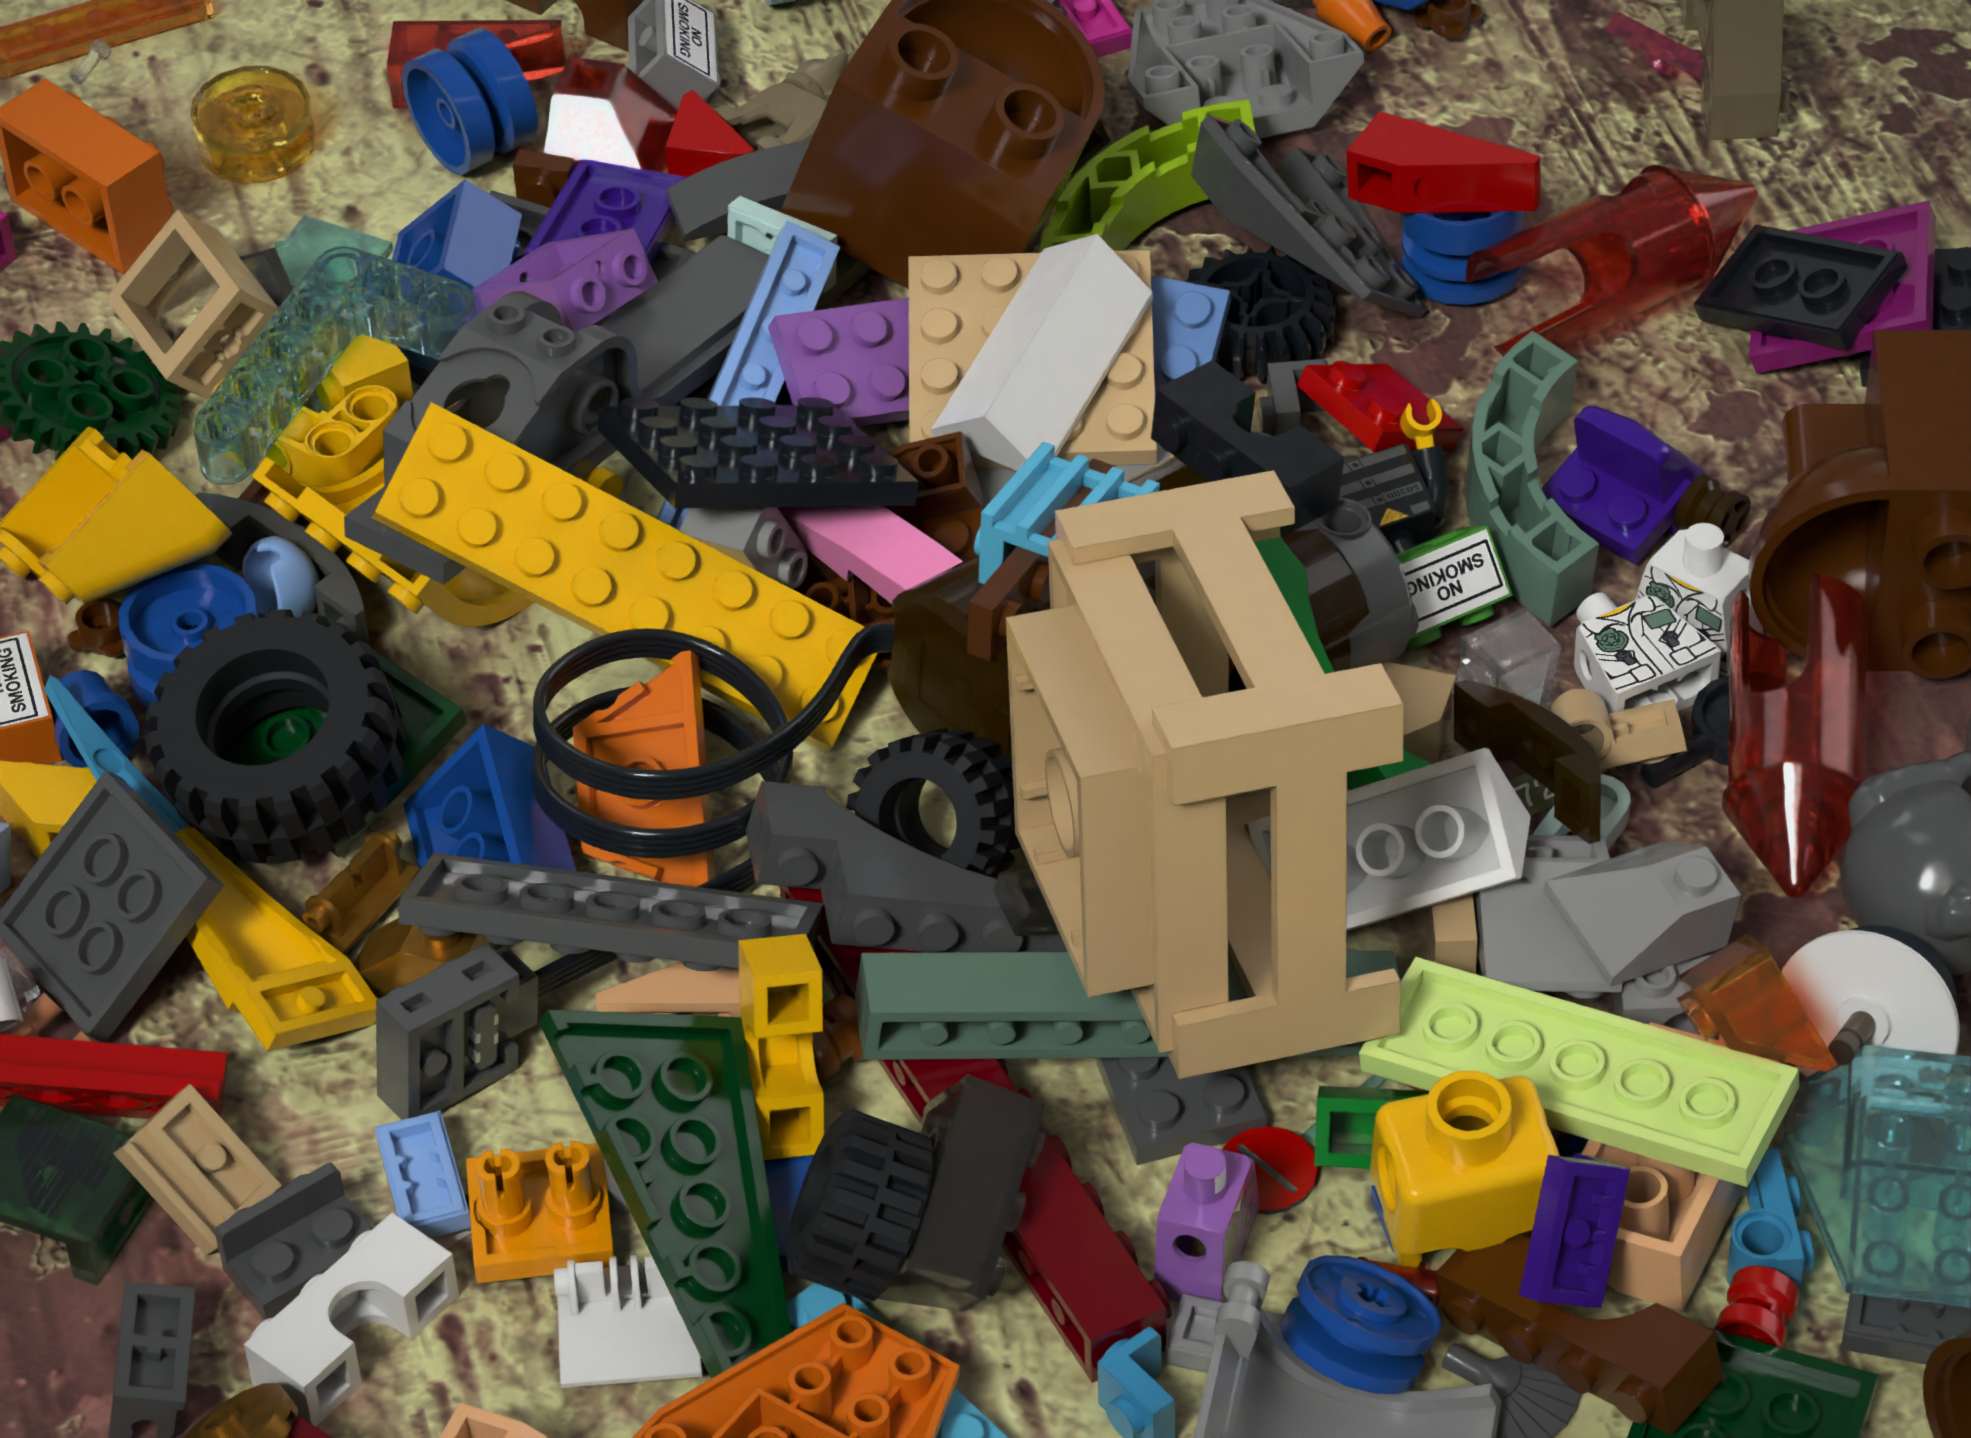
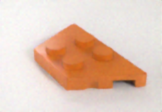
M691 650L680 652L671 658L674 662L672 666L649 682L643 684L638 681L618 695L612 706L604 710H597L572 727L574 747L597 759L637 769L675 770L707 764L699 656ZM576 780L578 808L590 815L612 823L639 828L664 829L691 826L711 821L709 794L675 800L635 799L606 793ZM581 841V851L584 855L657 882L698 887L716 877L714 849L683 857L642 858L608 852Z

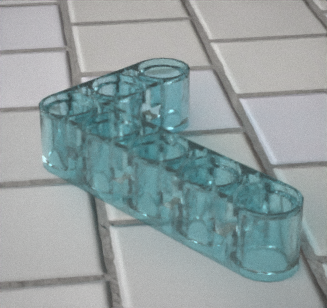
M347 246L334 247L322 253L196 414L193 420V431L202 475L210 482L221 485L235 484L247 478L357 333L440 360L439 356L460 328L476 317L473 292L468 286L460 282L357 248Z

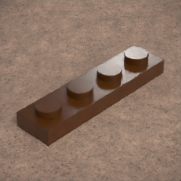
M1095 458L1089 462L1090 469L1107 474L1114 466ZM1082 485L1063 509L1079 506L1093 489ZM1055 518L1040 535L1052 539L1056 533ZM1017 546L969 601L968 654L991 662L999 649L1007 641L1006 617L1031 613L1038 603L1046 604L1050 601L1048 557Z

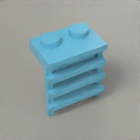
M1042 442L981 512V526L974 543V552L979 556L978 582L985 584L1017 546L1048 557V541L1056 540V533L1052 539L1040 534L1055 518V511L1063 509L1082 485L1093 490L1079 506L1158 492L1160 483L1147 479L1141 487L1124 481L1125 470L1114 466L1107 474L1089 468L1090 458L1077 454L1070 462L1054 456L1055 445Z

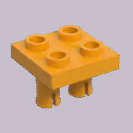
M569 1141L570 1146L563 1147V1142H558L551 1145L549 1149L516 1153L513 1150L500 1149L499 1155H494L493 1150L482 1153L479 1157L466 1158L473 1260L477 1284L554 1275V1268L567 1267V1260L574 1259L575 1263L602 1261L603 1268L610 1267L609 1257L614 1256L608 1188L604 1156L597 1143L584 1145L579 1141Z

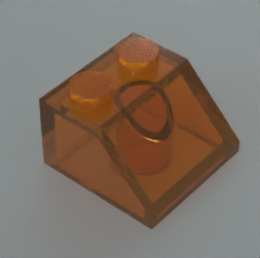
M1748 934L1677 976L1686 993L1676 998L1694 1030L1697 1034L1701 1033L1706 1041L1716 1037L1731 1050L1827 1072L1838 1065L1766 946Z

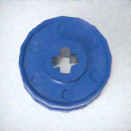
M1324 1255L1310 1260L1296 1286L1299 1296L1291 1300L1279 1324L1283 1340L1290 1346L1296 1356L1320 1374L1347 1387L1374 1394H1399L1412 1389L1425 1363L1422 1353L1431 1350L1442 1326L1437 1307L1423 1291L1400 1275L1377 1264L1349 1256Z

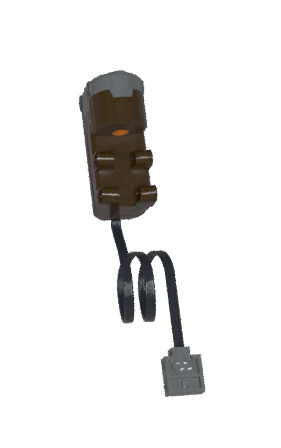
M1251 432L1255 435L1271 436L1261 432ZM1175 456L1126 480V482L1141 487L1147 479L1160 483L1159 491L1207 483L1203 477ZM1340 495L1336 509L1281 537L1307 570L1311 609L1319 639L1334 672L1393 662L1404 652L1409 638L1416 634L1419 627L1418 614L1412 602V594L1409 591L1404 570L1395 551L1381 531L1371 522L1372 518L1367 508L1354 500L1343 498ZM976 555L898 594L892 601L895 623L872 624L856 633L843 650L831 673L816 695L789 722L785 711L772 690L748 665L728 651L701 638L671 630L642 628L609 633L577 646L564 654L546 670L537 684L533 697V730L537 742L532 758V787L538 804L553 823L572 837L601 850L626 856L642 858L683 857L711 851L735 842L746 836V827L755 799L730 814L696 825L664 829L631 827L597 818L569 803L551 785L545 773V767L550 760L564 773L589 787L613 795L645 800H675L706 795L738 784L757 773L761 775L764 781L790 784L793 750L810 736L824 720L860 662L867 656L880 652H892V663L887 666V675L900 706L919 733L947 728L948 731L959 728L973 731V740L986 737L996 744L993 751L995 757L1007 754L1012 761L1007 641L999 649L991 662L967 653L969 601L984 585L978 582L979 556ZM1155 560L1135 564L1156 605ZM1050 601L1046 604L1038 603L1032 612L1050 609ZM691 650L699 656L700 669L728 683L751 702L765 719L772 734L762 740L734 714L702 698L704 729L719 736L739 752L719 761L691 768L646 770L620 766L597 759L567 742V740L573 737L572 727L595 711L604 710L612 706L618 695L630 687L610 690L585 699L564 711L551 723L547 717L546 710L551 700L564 686L599 666L632 658L672 660L671 658L680 652ZM1228 653L1229 692L1247 689ZM1010 769L1008 773L1013 780V771ZM751 857L698 887L740 893L745 892L756 884ZM485 944L461 957L447 961L434 971L405 986L393 989L386 996L376 1000L377 1096L401 1120L440 1111L518 1069V1045L511 1037L537 1024L538 1000L618 959L616 952L590 949L584 953L567 954L533 972L507 946L494 951L488 944Z

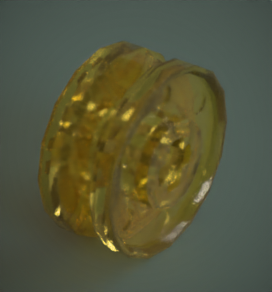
M242 66L215 76L203 84L192 99L190 116L192 126L197 134V153L204 167L220 179L239 184L266 183L289 175L304 165L314 151L316 132L314 122L310 116V96L303 82L288 71L269 66Z

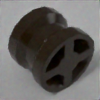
M1702 474L1689 484L1681 496L1675 511L1674 523L1676 528L1680 530L1688 529L1697 523L1713 524L1722 530L1724 534L1723 547L1728 548L1736 540L1747 522L1751 501L1749 496L1737 490L1724 491L1721 489L1719 480L1710 475Z

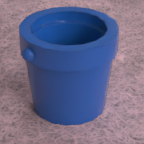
M80 670L63 676L59 680L119 750L128 757L133 752L139 739V723L128 702L118 696L107 680L97 672ZM49 700L55 729V741L64 759L74 767H88Z

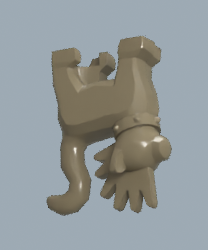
M858 48L849 54L844 49H839L831 53L826 59L817 58L801 62L796 72H788L786 74V79L782 83L774 84L761 91L744 105L738 108L723 105L714 111L755 151L790 143L811 141L837 79Z

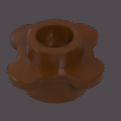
M1430 0L1426 2L1425 9L1416 11L1415 22L1420 27H1431L1432 31L1439 36L1447 39H1457L1464 35V29L1470 23L1478 22L1481 19L1482 10L1478 5L1471 4V0Z
M99 598L83 604L75 616L77 630L71 632L67 638L69 647L76 652L88 649L95 654L105 655L106 657L122 655L124 649L119 630L118 613L122 604L111 598Z

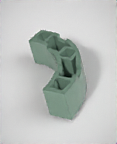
M1532 330L1499 361L1493 370L1491 382L1484 391L1483 396L1480 395L1472 425L1466 470L1465 502L1470 526L1488 525L1512 595L1528 611L1551 627L1591 595L1599 543L1566 516L1553 497L1547 500L1537 478L1536 452L1556 425L1571 414L1578 360Z

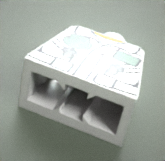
M1697 523L1688 529L1679 530L1650 559L1645 567L1635 600L1646 595L1658 597L1712 641L1721 650L1719 674L1727 676L1733 674L1763 642V626L1758 620L1751 603L1748 577L1750 560L1723 547L1724 534L1720 528L1710 523Z
M1599 592L1587 597L1577 609L1576 616L1581 624L1576 629L1575 671L1584 688L1595 692L1603 699L1608 714L1672 699L1675 700L1677 710L1680 711L1692 706L1698 692L1711 681L1719 678L1721 650L1658 597L1646 595L1617 607L1605 593Z

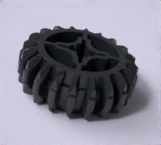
M1248 246L1245 253L1235 254L1225 249L1221 260L1205 257L1202 268L1189 269L1188 279L1185 282L1230 291L1231 303L1215 362L1226 371L1233 373L1237 379L1241 381L1245 376H1255L1262 384L1267 376V363L1322 359L1323 350L1326 348V345L1331 344L1336 314V303L1333 300V292L1330 291L1326 277L1317 274L1316 271L1299 263L1289 255L1283 257L1276 255L1273 246L1265 253L1254 252L1250 246Z

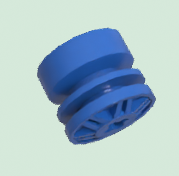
M1525 211L1400 213V222L1403 226L1401 248L1403 250L1402 269L1417 283L1418 290L1416 292L1423 297L1437 302L1471 305L1492 301L1510 292L1523 278L1525 268V231L1522 226Z

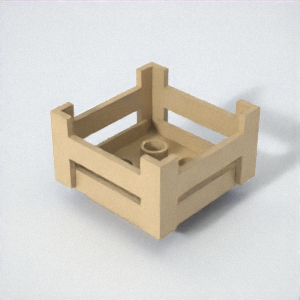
M1274 470L1056 510V540L1048 541L1050 609L1006 617L1015 834L1087 996L1093 997L1130 989L1159 1053L1167 1052L1179 1079L1400 1034L1401 981L1395 969L1392 968L1346 978L1347 772L1403 761L1404 703L1381 663L1327 674L1324 673L1254 543L1256 541L1281 537L1280 527L1295 524V507ZM1155 560L1156 605L1135 564ZM1228 653L1247 689L1229 692ZM1270 815L1271 878L1251 840L1248 822ZM1228 951L1249 998L1229 1002Z

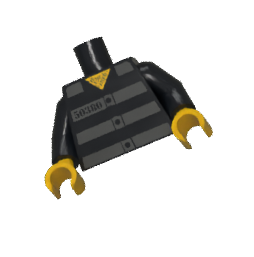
M1430 399L1427 403V416L1429 417L1430 424L1421 425L1413 419L1410 403H1408L1401 416L1400 427L1408 438L1415 440L1417 450L1411 451L1405 442L1344 462L1339 495L1343 498L1354 500L1367 508L1372 518L1371 522L1385 536L1396 554L1434 539L1435 530L1442 526L1446 518L1449 482L1442 446H1435L1433 433L1442 418V410L1439 403L1434 399Z

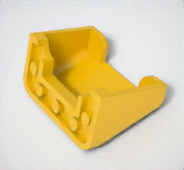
M88 426L0 521V545L2 546L0 549V561L22 580L30 572L33 573L64 604L68 605L73 598L86 604L216 553L232 535V532L150 453L141 450L132 460L123 452L119 454L103 439L104 437L96 429Z

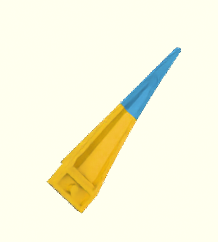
M50 675L44 691L95 780L98 781L105 770L123 778L224 885L186 935V938L227 1009L242 1014L266 1051L374 1025L376 1021V1000L378 999L350 959L268 895L210 841L206 840L195 827L191 828L179 816L176 808L127 759L62 683Z

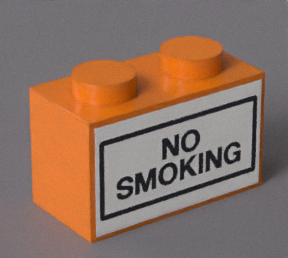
M29 631L0 637V761L31 762L47 765L62 761L60 749L55 741L53 718Z

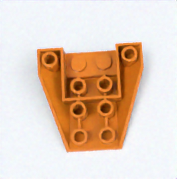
M842 1303L661 1407L632 1438H936L960 1375V1365L853 1307Z

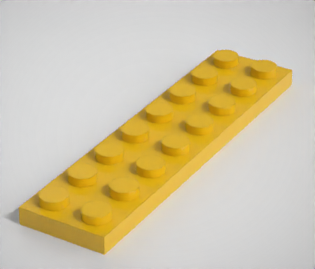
M432 402L428 406L371 517L599 636L629 629L651 628L681 632L711 642L740 659L767 684L785 711L788 722L816 695L849 641L856 633L865 628L859 623ZM878 653L869 655L860 662L830 712L810 736L804 740L805 742L825 752L833 748ZM644 658L665 670L674 664L672 660ZM700 669L702 689L765 720L751 702L735 688L711 673Z

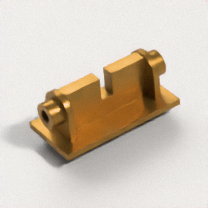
M384 828L380 833L371 832L365 838V846L349 861L350 864L344 870H341L318 895H311L306 900V911L298 919L345 955L408 888L421 868L400 858L399 850L403 843L394 831Z

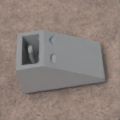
M1528 835L1521 879L1473 893L1477 952L1484 977L1535 992H1565L1570 996L1585 999L1598 997L1603 992H1622V983L1610 987L1544 891L1546 880L1610 859L1604 836H1600V841L1588 844L1579 836Z

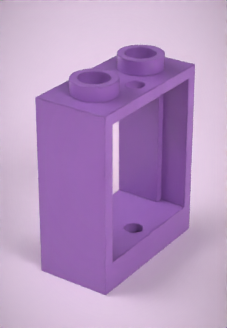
M633 228L545 243L463 295L473 317H476L503 296L514 291H524L554 305L560 314L562 326L568 327L577 333L620 308L657 284L658 281ZM520 278H526V282L520 283Z

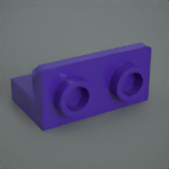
M1575 1154L1573 1158L1548 1155L1519 1295L1537 1302L1602 1308L1621 1212L1625 1202L1630 1168L1583 1154Z

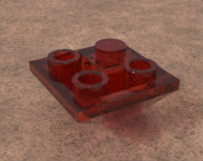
M569 56L552 94L544 152L575 157V165H577L580 158L663 173L667 164L665 146L677 110L625 64Z

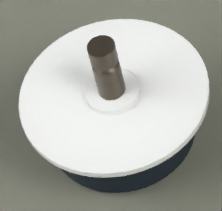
M1868 925L1817 937L1798 949L1788 960L1775 986L1773 1017L1778 1037L1785 1052L1806 1078L1823 1091L1841 1100L1868 1107H1892L1909 1103L1924 1096L1938 1085L1949 1071L1955 1059L1959 1044L1960 1026L1954 982L1941 958L1927 944L1905 931L1888 926Z

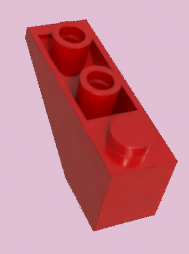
M1380 111L1346 150L1348 198L1394 212L1536 211L1541 205L1540 156Z

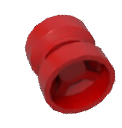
M1747 1266L1739 1269L1733 1275L1727 1291L1726 1300L1729 1306H1726L1720 1312L1714 1329L1784 1348L1788 1333L1785 1325H1788L1794 1319L1800 1301V1292L1797 1285L1788 1276L1768 1267Z

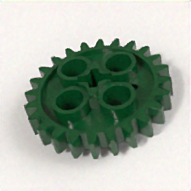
M57 321L53 333H49L39 324H34L31 336L17 330L14 332L12 343L3 340L0 342V427L15 426L12 437L13 441L19 442L31 439L35 441L32 453L37 455L47 449L55 451V461L88 426L96 429L104 437L103 439L119 454L123 452L133 460L141 450H144L154 457L156 448L165 450L170 436L174 437L181 414L180 408L183 396L176 394L178 385L164 378L155 364H151V359L144 350L140 352L131 350L134 339L128 337L119 343L112 341L111 329L105 328L99 336L90 334L86 323H81L77 332H70L61 321Z

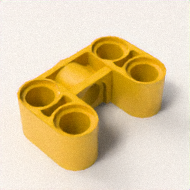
M272 341L255 349L214 387L211 394L218 439L223 450L258 466L268 457L297 482L315 487L331 486L345 482L360 475L384 457L383 430L399 411L395 394L388 388L379 385H366L356 388L329 412L322 410L320 413L309 409L310 393L302 351L295 344L286 341Z

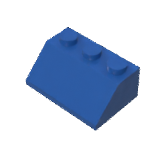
M482 724L403 804L419 868L424 866L434 852L576 871L565 831L548 818L538 804L533 791L532 758L535 746ZM546 766V767H545V773H546V775H547L548 780H549L550 783H551L550 776H549V773H548V769H547V766Z

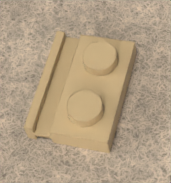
M191 1084L181 1089L135 1132L124 1145L113 1153L205 1255L218 1248L215 1229L218 1225L227 1221L240 1209L251 1207L269 1197L282 1186Z

